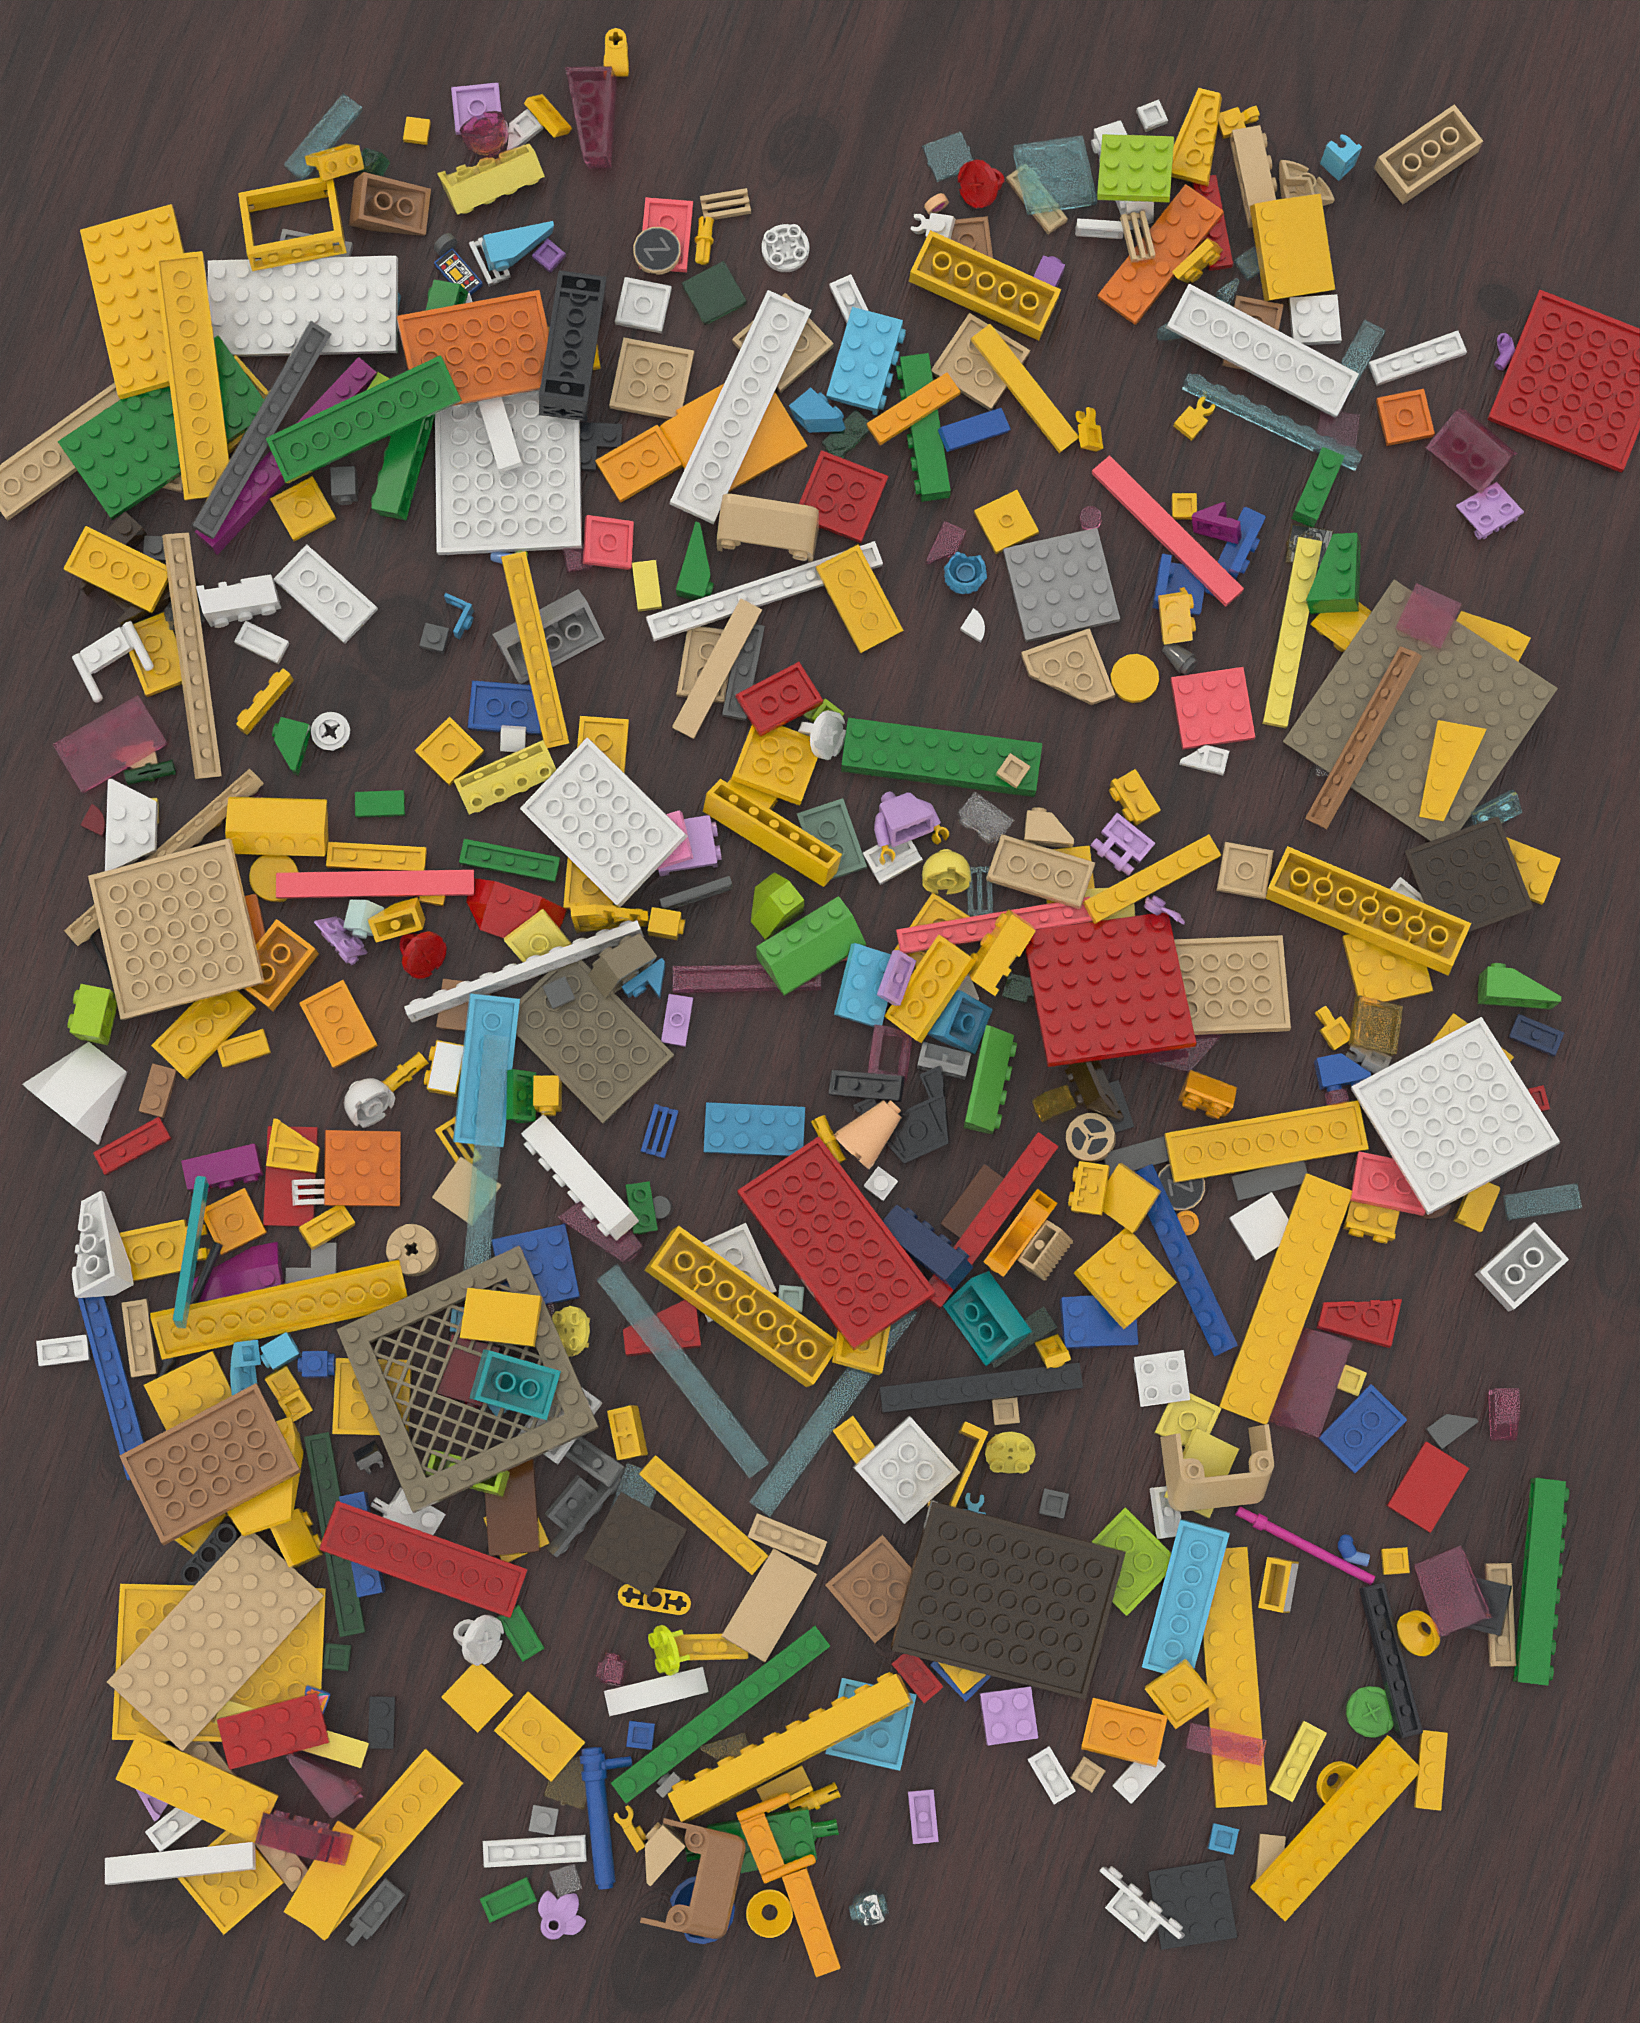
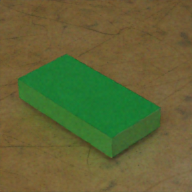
M404 790L355 792L356 818L405 816Z
M520 1605L514 1607L511 1618L502 1615L497 1617L501 1621L506 1635L522 1662L545 1649Z
M525 1877L480 1898V1901L491 1923L536 1902L537 1898L528 1877Z

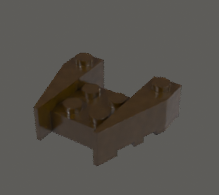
M126 512L108 528L105 534L132 549H135L144 540V536H148L143 527ZM195 577V583H196V586H197V585L199 584V582H198L197 578ZM82 580L80 588L86 596H89L98 588L124 612L117 620L121 627L126 622L132 621L135 624L153 614L156 615L162 612V609L166 608L171 602L169 582L152 613L85 580Z

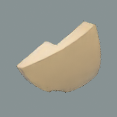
M1281 160L1279 162V181L1282 199L1321 194L1323 206L1334 202L1333 194L1327 184L1320 177L1316 180L1312 174L1307 173L1309 168L1293 161Z

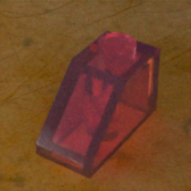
M1494 1388L1488 1390L1490 1441L1517 1440L1520 1419L1519 1388Z

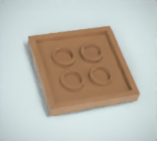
M882 1535L826 1584V1587L872 1641L876 1643L898 1622L912 1569Z

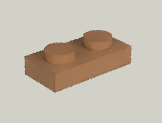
M152 1063L139 1112L160 1118L165 1117L177 1070Z

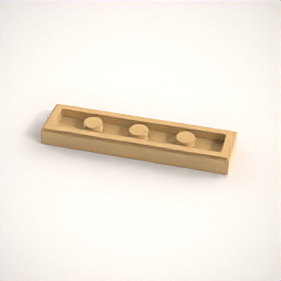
M1512 1563L1485 1564L1486 1580L1512 1586L1502 1636L1488 1633L1489 1666H1516Z

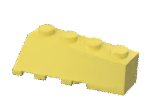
M530 144L501 152L497 159L491 157L480 159L478 164L473 167H466L465 164L456 167L457 172L448 175L445 171L437 173L457 215L469 213L478 205L492 203L501 195L513 194L518 188L524 185H533L540 178L545 177L536 153Z

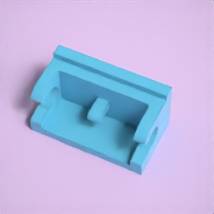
M1343 134L1340 135V139L1345 142L1346 146L1340 148L1336 143L1330 141L1326 145L1320 162L1338 181L1356 165L1362 149L1360 144L1356 145L1348 136Z

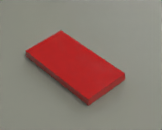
M268 1126L267 1131L266 1163L268 1157L272 1126ZM290 1127L318 1146V1127ZM266 1166L263 1225L300 1227L314 1219L315 1205L293 1206L292 1180L316 1179L317 1173ZM316 1185L298 1186V1190L316 1189ZM316 1194L298 1195V1200L315 1199Z

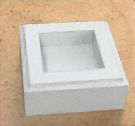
M1159 100L1138 107L1136 110L1145 132L1168 123Z
M501 726L500 751L517 752L526 748V727Z

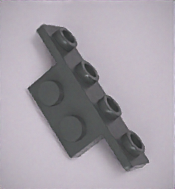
M576 1475L545 1512L548 1518L562 1528L547 1546V1550L557 1558L560 1554L567 1551L571 1540L576 1534H580L585 1529L586 1522L592 1515L597 1514L601 1510L603 1502L607 1497L617 1491L622 1480L621 1478H619L612 1489L602 1482L594 1489Z

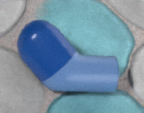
M1342 1535L1338 1542V1550L1343 1559L1347 1562L1367 1567L1370 1554L1358 1552L1352 1543L1353 1538L1350 1535Z

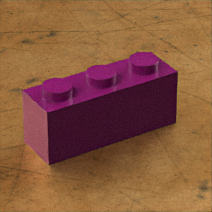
M256 1144L181 1161L187 1190L191 1193L194 1190L195 1178L197 1176L206 1177L209 1188L219 1186V1189H227L233 1187L234 1182L243 1180L244 1183H252L258 1181L259 1176L264 1175L259 1148Z

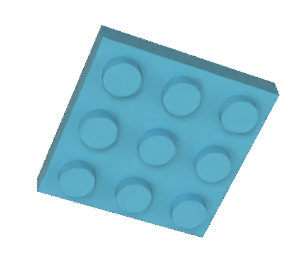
M842 1678L838 1698L845 1696L849 1699L855 1695L854 1690L868 1683ZM909 1693L915 1704L916 1694ZM914 1704L826 1749L825 1754L900 1771Z

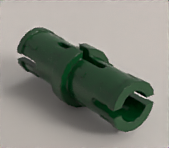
M171 759L170 761L152 765L150 762L146 763L143 767L124 770L127 785L148 780L149 782H154L156 778L176 775V769Z

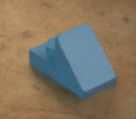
M662 958L624 984L622 989L627 997L630 998L632 995L638 997L647 990L645 986L649 984L658 998L661 999L666 968L665 961Z

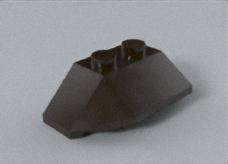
M1099 1060L1067 1064L1068 1068L1064 1069L1069 1083L1074 1082L1078 1091H1075L1074 1094L1078 1104H1084L1087 1111L1097 1113L1118 1123L1124 1121L1123 1114Z

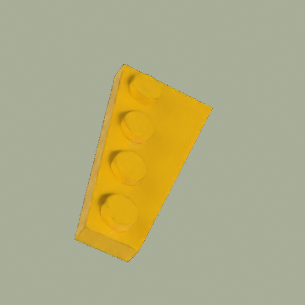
M1198 88L1174 144L1172 177L1205 186L1209 185L1222 101L1220 93Z
M1437 721L1419 812L1420 818L1444 821L1487 729Z

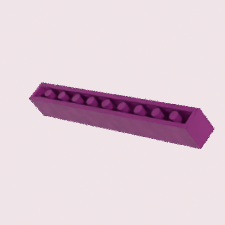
M358 357L297 423L366 391L377 375V372ZM272 451L252 471L215 537L211 539L198 530L195 531L199 540L216 555L225 548L284 485L285 480Z

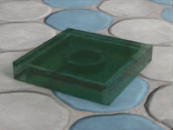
M724 261L682 282L685 292L704 325L747 304L744 295Z

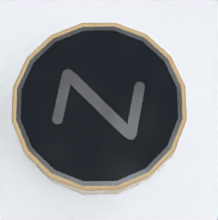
M650 227L643 230L637 236L633 245L634 258L637 265L644 272L656 273V275L665 274L671 271L679 262L681 255L680 242L671 230L663 227Z
M1170 1164L1166 1165L1158 1174L1174 1211L1189 1210L1201 1201L1205 1192L1204 1178L1173 1183Z

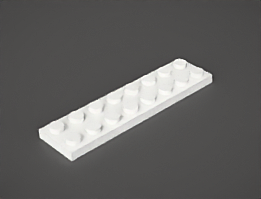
M1191 284L1187 286L1166 326L1172 332L1335 418L1338 416L1359 375L1357 372Z

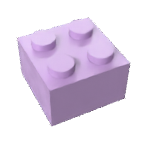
M1031 1686L979 1693L987 1745L1038 1738Z

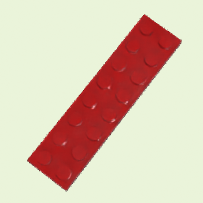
M339 1501L335 1503L318 1549L507 1618H511L527 1572L525 1568Z

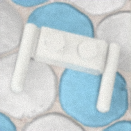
M132 621L126 622L122 627H118L81 650V653L72 656L93 701L96 703L102 701L103 697L91 674L100 671L133 649H135L146 671H150L154 667Z

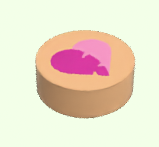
M940 193L930 198L925 203L924 208L929 215L931 213H938L948 205L949 201L944 194Z

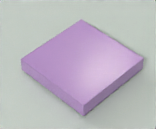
M498 83L451 87L456 135L503 130Z

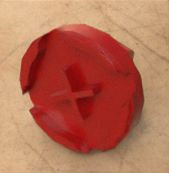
M978 159L964 163L958 174V183L961 186V189H959L960 194L965 202L973 208H983L991 205L1005 180L1000 171L991 168L989 164Z
M435 932L408 933L400 939L399 945L403 955V969L413 978L423 979L432 975L431 971L435 968L438 969L442 965L447 947L443 939Z

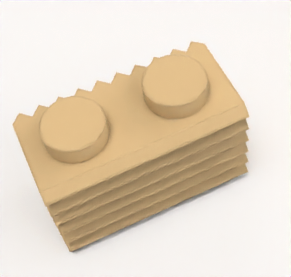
M1045 1220L1017 1261L1040 1279L1047 1280V1276H1050V1272H1053L1052 1268H1056L1055 1264H1059L1058 1260H1061V1256H1064V1252H1067V1248H1070L1073 1240L1061 1228Z

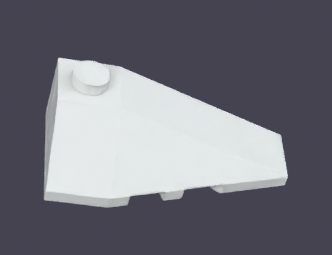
M99 1191L81 1201L78 1230L81 1231L79 1245L75 1246V1253L78 1254L77 1265L72 1269L74 1293L77 1298L113 1296L134 1285L131 1265L105 1193Z

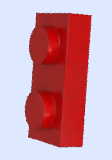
M903 1653L891 1663L923 1703L927 1702L943 1688L942 1684L919 1657Z

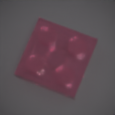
M1416 584L1395 629L1440 649L1461 603Z

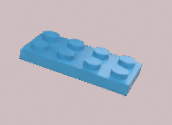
M706 1102L704 1153L788 1157L803 1147L805 1107Z

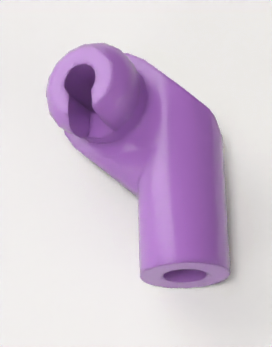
M1501 333L1497 337L1500 356L1495 361L1494 366L1502 371L1509 364L1515 352L1513 340L1507 333Z

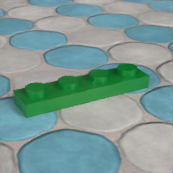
M464 839L459 864L556 883L561 859L560 857Z

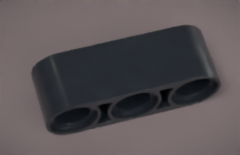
M224 1523L211 1533L181 1569L180 1577L183 1583L186 1585H196L240 1537V1531L235 1525ZM226 1528H230L233 1532V1538L229 1542H224L221 1537L222 1531ZM212 1547L216 1551V1558L212 1562H208L205 1559V1552L208 1548ZM192 1567L197 1568L200 1573L199 1578L194 1582L188 1578V1572Z

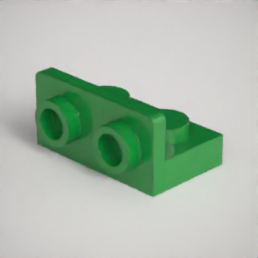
M516 1069L507 1070L506 1120H514L520 1124L536 1121V1109L533 1106L534 1076H536V1072Z

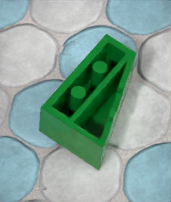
M1357 533L1332 535L1306 599L1310 614L1359 611L1361 545Z

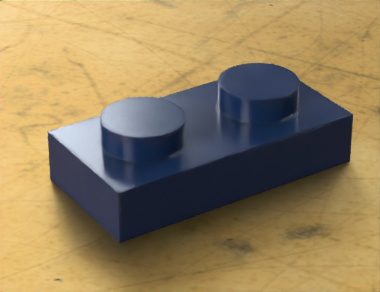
M1518 1014L1508 1038L1554 1057L1564 1032Z

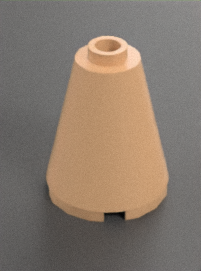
M883 1100L838 1130L834 1136L852 1155L860 1159L859 1161L866 1168L870 1169L902 1118L898 1114L901 1109L891 1100L888 1103Z

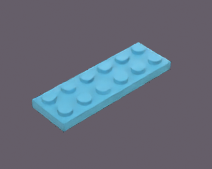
M469 994L453 1142L497 1147L504 1146L507 1070H511L513 1066L520 999Z
M1180 1519L1142 1664L1143 1668L1165 1673L1184 1659H1187L1191 1666L1195 1668L1230 1532Z

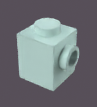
M350 900L343 928L352 931V936L366 939L367 935L373 936L368 919L383 911L384 907L368 900Z

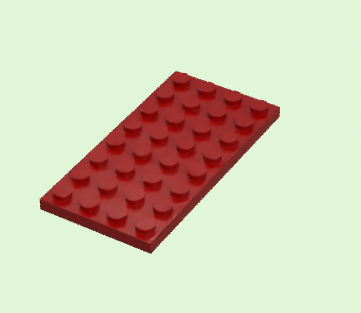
M819 1136L737 1190V1194L853 1351L936 1295V1291Z

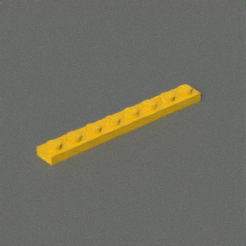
M526 551L501 556L543 741L547 748L568 744L569 739Z

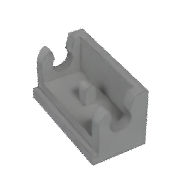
M923 1042L917 1069L929 1071L941 1065L943 1075L965 1080L971 1053Z

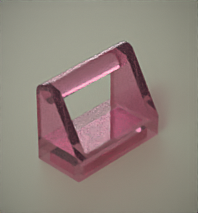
M874 1025L868 1073L903 1076L906 1082L913 1038L903 1030ZM883 1035L903 1037L898 1074L878 1070Z

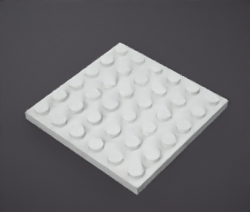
M1482 1017L1351 1087L1352 1092L1428 1215L1560 1143Z

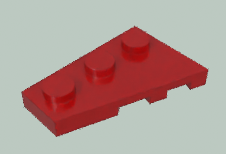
M1393 1299L1392 1301L1370 1300V1302H1324L1317 1329L1390 1348L1402 1299Z

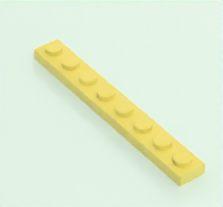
M1298 537L1262 723L1265 725L1287 728L1309 615L1306 599L1316 577L1322 541Z

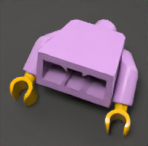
M887 792L881 797L882 803L879 805V813L875 817L874 831L878 847L881 846L882 848L879 856V861L882 865L885 864L884 854L891 857V862L895 859V852L889 849L888 844L895 847L933 831L935 832L932 834V841L936 845L941 843V838L938 834H941L945 841L949 837V831L944 827H940L941 821L931 803L917 799L911 793H905L896 797L893 792Z

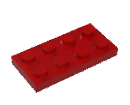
M318 1692L217 1719L229 1770L330 1742Z

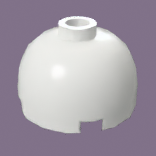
M367 1078L351 1084L344 1099V1108L355 1126L358 1127V1124H360L363 1128L369 1127L386 1116L382 1112L388 1106L390 1108L393 1107L395 1096L383 1082L374 1078Z

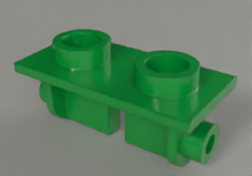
M650 1181L625 1185L629 1209L639 1220L632 1227L633 1234L642 1235L651 1231H658Z

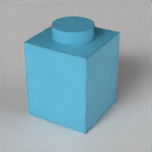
M287 1332L260 1347L263 1352L260 1355L263 1363L267 1368L272 1367L275 1371L302 1356L293 1338Z

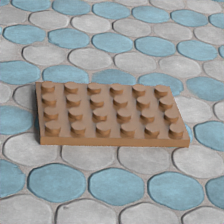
M257 1383L120 1455V1459L163 1545L172 1542L301 1472Z

